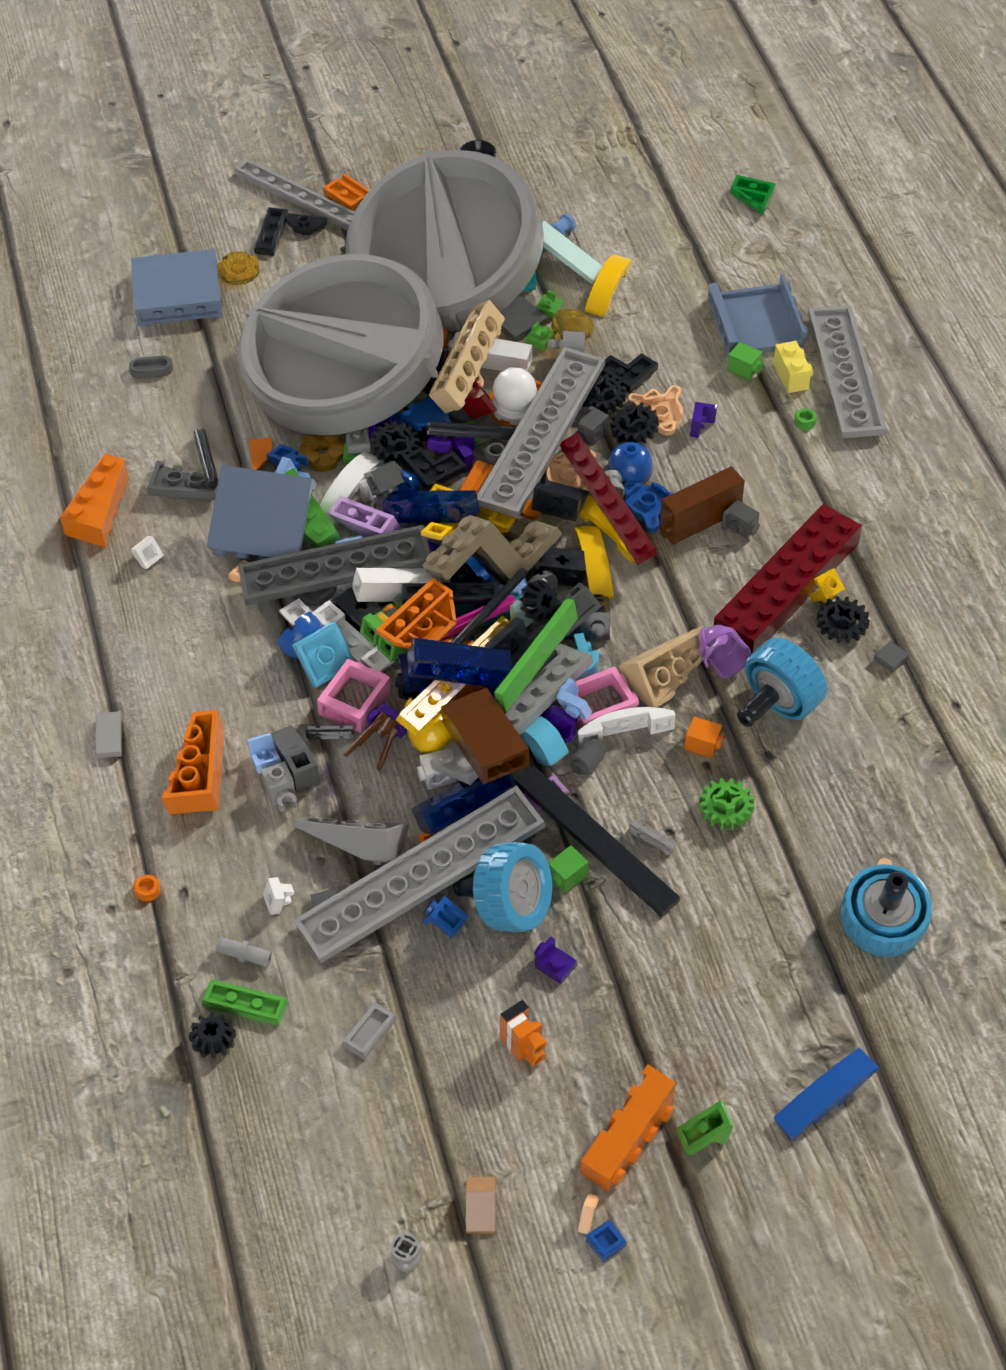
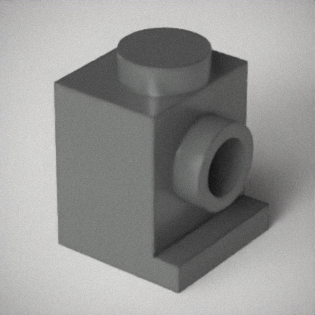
M590 406L588 414L579 420L577 424L578 430L575 433L578 432L585 443L593 446L608 432L609 415Z
M736 500L723 513L722 529L726 530L729 528L734 533L747 539L758 531L760 513L741 501Z

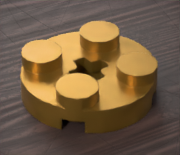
M306 435L302 438L299 453L308 457V466L313 467V471L326 472L338 467L341 459L343 461L344 444L337 435ZM324 450L325 453H324V454H320L319 451Z

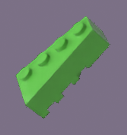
M294 468L284 473L299 476ZM311 494L303 539L313 548L335 544V541L342 539Z

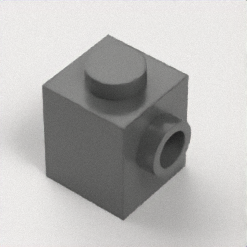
M395 461L385 463L364 473L372 495L385 492V494L392 493L398 490L397 485L404 482L402 469Z

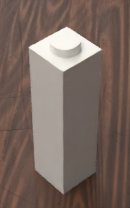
M456 332L453 340L449 341L448 353L452 350L460 332ZM495 338L494 345L490 348L487 359L481 368L504 371L509 367L528 371L532 362V345Z
M356 568L352 589L357 602H394L397 598L402 600V584L427 583L432 578L441 583V578L427 573L424 568Z

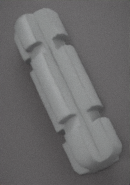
M637 819L632 821L628 828L629 833L636 837L639 835L641 840L656 849L660 847V851L667 855H670L676 847L675 841L670 838L665 839V835L649 826L644 827V823Z

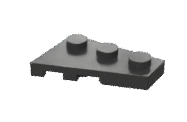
M158 460L147 486V493L150 496L215 500L217 487L212 486L209 488L206 486L204 474L198 472L186 473L178 466L173 468L166 467L164 462Z

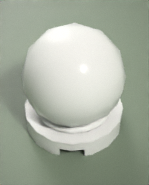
M509 367L499 373L492 388L494 395L493 403L497 408L494 415L499 421L503 419L510 421V425H519L537 393L535 379L528 371L522 368Z

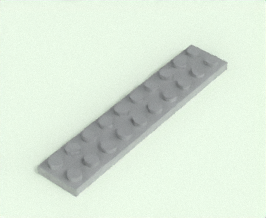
M567 347L562 349L475 498V505L519 518L534 491L536 483H539L605 366L604 358Z
M515 786L294 919V923L322 964L476 870L479 859L489 847L498 843H520L545 828V822L520 789Z

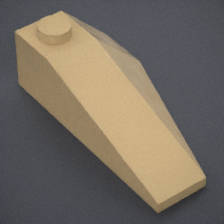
M704 626L693 629L619 665L621 674L625 676L630 691L635 692L637 697L649 707H658L672 699L676 694L675 690L678 686L688 679L687 675L703 660L699 654V633Z

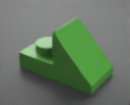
M720 1100L677 1127L676 1131L685 1153L693 1155L712 1142L725 1145L734 1126L724 1102Z

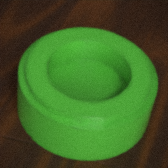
M803 408L795 413L794 423L798 428L809 430L816 426L817 414L813 410Z

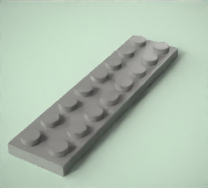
M851 305L809 308L808 317L841 439L885 435L886 425Z
M560 643L555 648L558 655L530 681L509 711L505 713L519 735L557 699L556 696L559 688L566 683L568 678L575 681L593 663L592 655ZM454 739L430 761L433 770L471 785L478 778Z

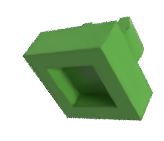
M548 290L547 294L542 296L536 308L548 318L555 319L563 307L564 300L556 298L557 293Z
M536 322L531 328V332L526 336V344L545 351L548 339L555 340V332L551 331L548 326L544 328L540 326L539 322Z

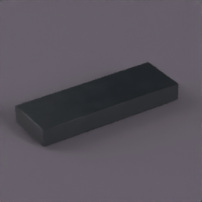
M268 207L254 246V254L275 256L287 221L288 209Z

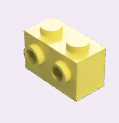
M797 341L776 344L773 364L787 393L808 390L810 377L813 376V369L811 364H808L805 359L804 350L800 349Z

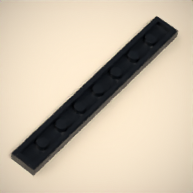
M534 765L515 780V785L660 917L680 902L678 894Z

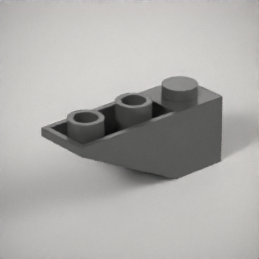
M292 725L270 733L281 762L285 761L294 780L296 792L320 783L318 765L308 746Z

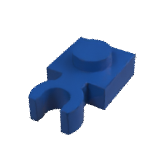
M280 444L267 454V462L277 466L282 457L290 458L297 471H301L300 464L309 465L306 455L299 454L298 450L284 444Z

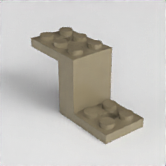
M469 515L459 522V527L452 534L447 535L443 539L442 545L436 551L431 552L427 556L426 562L422 567L427 573L448 581L474 554L494 578L508 582L520 568H524L528 572L562 533L555 526L535 520L525 527L524 532L518 539L509 543L492 522Z

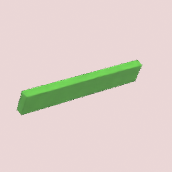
M566 599L494 692L496 702L504 713L509 711L577 621L578 617L574 600Z

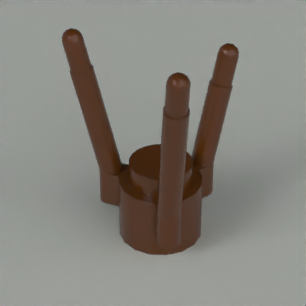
M381 711L372 725L345 751L344 756H349L352 751L361 746L374 732L382 737L388 734V739L377 765V770L380 771L392 741L398 733V730L394 728L398 722L387 713Z

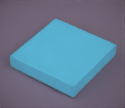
M331 622L292 644L313 688H317L333 679L347 659L354 661L336 622Z

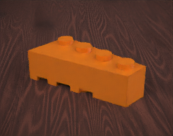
M104 453L60 516L66 536L106 548L108 535L113 528L115 515L117 516L119 510V501L122 500L129 479L125 459Z
M218 710L192 713L183 738L182 750L178 751L175 769L170 773L167 791L163 792L161 798L169 815L219 810L225 727Z
M649 1064L642 1071L644 1079L638 1087L634 1084L627 1093L629 1096L624 1103V1109L617 1108L611 1116L607 1126L609 1131L602 1130L581 1160L580 1173L607 1192L610 1191L614 1184L616 1186L620 1185L627 1172L625 1170L630 1163L633 1165L637 1163L643 1153V1146L647 1142H653L659 1132L658 1127L663 1121L668 1122L675 1111L673 1104L676 1082Z

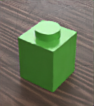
M739 342L729 353L727 370L747 380H751L755 374L760 373L763 367V352Z
M569 846L548 862L552 876V886L555 888L559 887L564 893H567L588 876L589 862L572 846Z

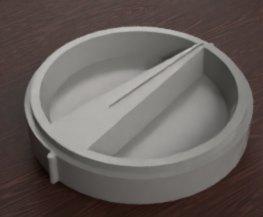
M427 150L426 155L416 157L394 168L382 177L365 195L358 205L348 228L346 254L379 256L394 260L411 269L423 280L431 292L442 327L447 329L448 333L454 331L461 332L471 310L478 304L490 300L500 312L525 289L534 275L541 258L544 239L543 224L529 186L520 174L505 162L490 155L473 151L448 150L432 153L431 150Z
M343 254L314 261L283 277L261 297L253 310L245 312L248 319L243 327L238 347L241 374L259 408L277 424L293 431L312 435H337L367 428L397 413L421 392L431 377H438L436 367L442 354L443 327L435 302L423 280L411 269L394 260L368 254Z

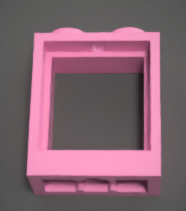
M347 659L317 699L319 715L341 725L352 724L356 732L362 733L368 725L367 717L373 709L380 707L391 693L390 677L381 671H375L366 667L361 662ZM350 678L375 688L360 710L335 699Z
M615 666L575 681L579 689L577 697H582L613 685L623 701L591 714L587 720L578 716L576 718V726L579 730L600 716L622 709L635 708L639 705L636 693L630 691L625 676L620 674Z

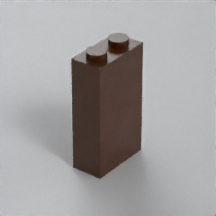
M730 466L663 498L659 526L661 535L674 545L721 522L723 513L736 500L743 501L745 480Z
M487 687L441 706L442 723L483 785L530 765L529 748Z

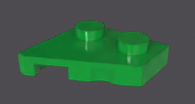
M736 175L730 194L760 214H765L774 194L776 184Z

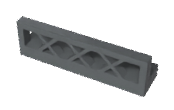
M580 582L559 600L561 602L556 604L558 610L566 599L575 601L578 619L565 637L602 606L590 590ZM551 618L534 621L526 628L528 639L534 641Z

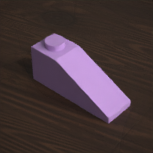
M342 496L339 497L328 513L331 518L360 536L363 535V538L401 530L395 516Z

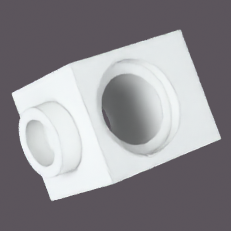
M441 750L419 756L420 766L416 767L420 782H425L427 790L457 782L455 778L431 768L430 761Z

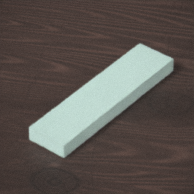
M543 221V247L593 285L603 266L551 225Z

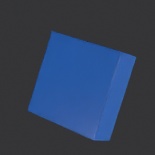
M607 1220L587 1234L585 1239L603 1262L627 1244V1241L610 1220Z

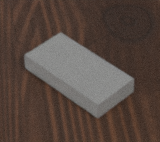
M121 711L97 713V759L121 757Z
M374 1002L343 1040L342 1046L361 1059L366 1060L396 1022L397 1015Z

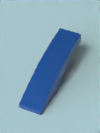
M859 1047L809 1085L776 1114L773 1119L795 1140L813 1122L817 1124L836 1105L840 1106L880 1068Z

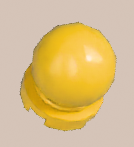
M412 697L406 702L405 708L413 701ZM441 712L416 736L408 731V737L412 746L424 754L442 750L453 739L442 723Z

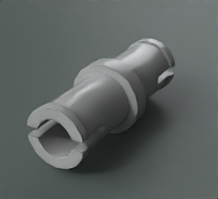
M221 936L216 946L217 953L238 958V961L242 963L248 961L267 968L272 958V951L251 946L250 942L247 941L241 943Z

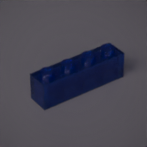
M476 490L394 491L382 501L383 511L395 516L398 523H459L469 515L476 516L480 513Z
M413 637L407 654L409 677L498 688L512 670L509 650Z
M512 773L484 785L479 777L471 785L461 781L411 808V811L420 831L432 835L462 819L513 787H518Z

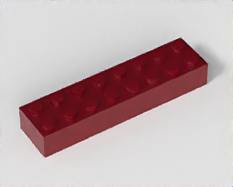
M822 504L714 617V625L733 628L749 647L752 655L763 643L775 635L810 597L809 594L818 588L814 579L830 569H836L859 544L862 525L831 507Z

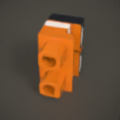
M522 999L500 1014L499 1038L518 1061L526 1058L529 1064L534 1067L546 1059V1053L543 1050L547 1046V1041L542 1036V1024L537 1021L530 1022L528 1020L529 1007Z

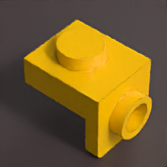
M834 568L814 579L818 590L809 594L813 603L822 601L823 604H826L827 599L834 600L836 594L845 589Z

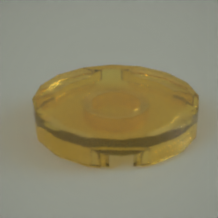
M244 251L226 254L222 257V261L218 263L219 276L228 284H247L257 278L260 272L259 260L253 254L251 256L247 255Z
M562 309L553 315L551 327L555 334L561 335V339H563V331L586 332V341V339L592 337L594 323L587 314L579 310Z

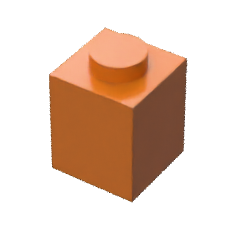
M694 716L686 734L684 750L713 758L716 750H721L725 736L721 735L722 725Z

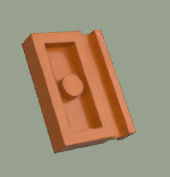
M345 173L342 175V178H336L323 187V193L352 211L357 209L360 202L369 192V189Z

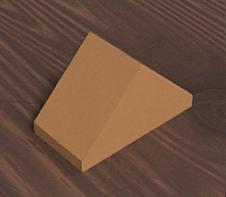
M467 1177L466 1234H495L496 1177Z

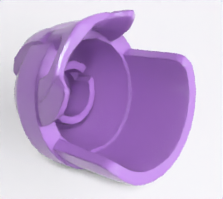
M714 625L709 628L703 627L699 633V654L706 668L711 664L720 677L728 678L737 674L745 667L747 659L751 656V650L733 628Z

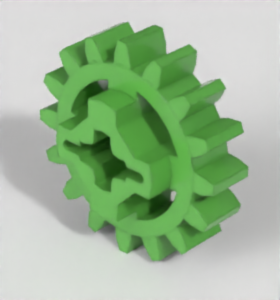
M720 778L719 784L712 780L710 781V788L704 786L703 794H700L699 812H703L704 820L711 819L710 826L718 823L720 824V830H723L725 825H728L730 830H734V824L743 827L744 820L748 822L751 820V814H754L755 797L750 795V788L743 789L742 781L736 785L733 778L729 782H725L723 778Z

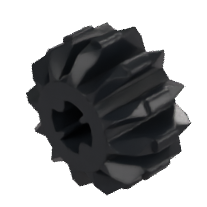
M544 580L528 582L527 588L521 589L523 597L519 598L523 602L520 609L525 611V617L535 621L552 618V613L557 611L556 604L561 602L556 599L559 591L554 590V584Z
M211 1011L207 1018L199 1015V1023H192V1032L189 1033V1040L192 1043L193 1051L195 1053L200 1052L203 1059L211 1054L214 1060L218 1053L226 1056V1048H233V1039L236 1038V1030L233 1028L232 1020L230 1018L225 1019L222 1012L214 1017Z

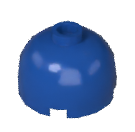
M625 442L619 444L611 452L608 459V470H616L621 473L622 485L627 481L643 482L646 479L648 481L653 472L652 456L643 445L635 442Z
M311 612L303 614L294 621L295 625L291 629L287 628L276 642L280 649L289 657L299 659L292 644L323 627L320 620Z

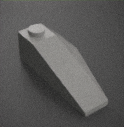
M313 817L295 820L293 824L294 827L363 860H372L374 865H385L398 857L409 829V823L377 820L376 823L362 825L361 820L353 819L341 821V824H338V819Z

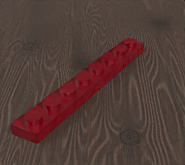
M577 432L563 440L559 445L562 452L636 564L639 565L658 554L655 546L579 433Z

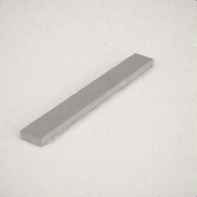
M246 159L234 169L236 176L318 217L327 218L328 222L348 231L355 213L354 211L249 159Z

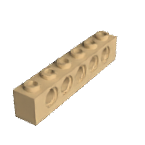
M490 300L478 304L471 310L429 393V396L445 414L453 410L458 411L464 406L465 399L472 390L475 379L480 374L479 370L486 361L487 354L494 345L497 334L501 331L505 318Z

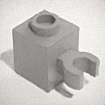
M563 331V340L548 339L547 348L563 349L567 347L585 353L586 332Z
M285 761L261 769L263 787L272 806L278 804V809L281 812H285L283 804L291 802L293 807L296 808L297 799L294 780Z

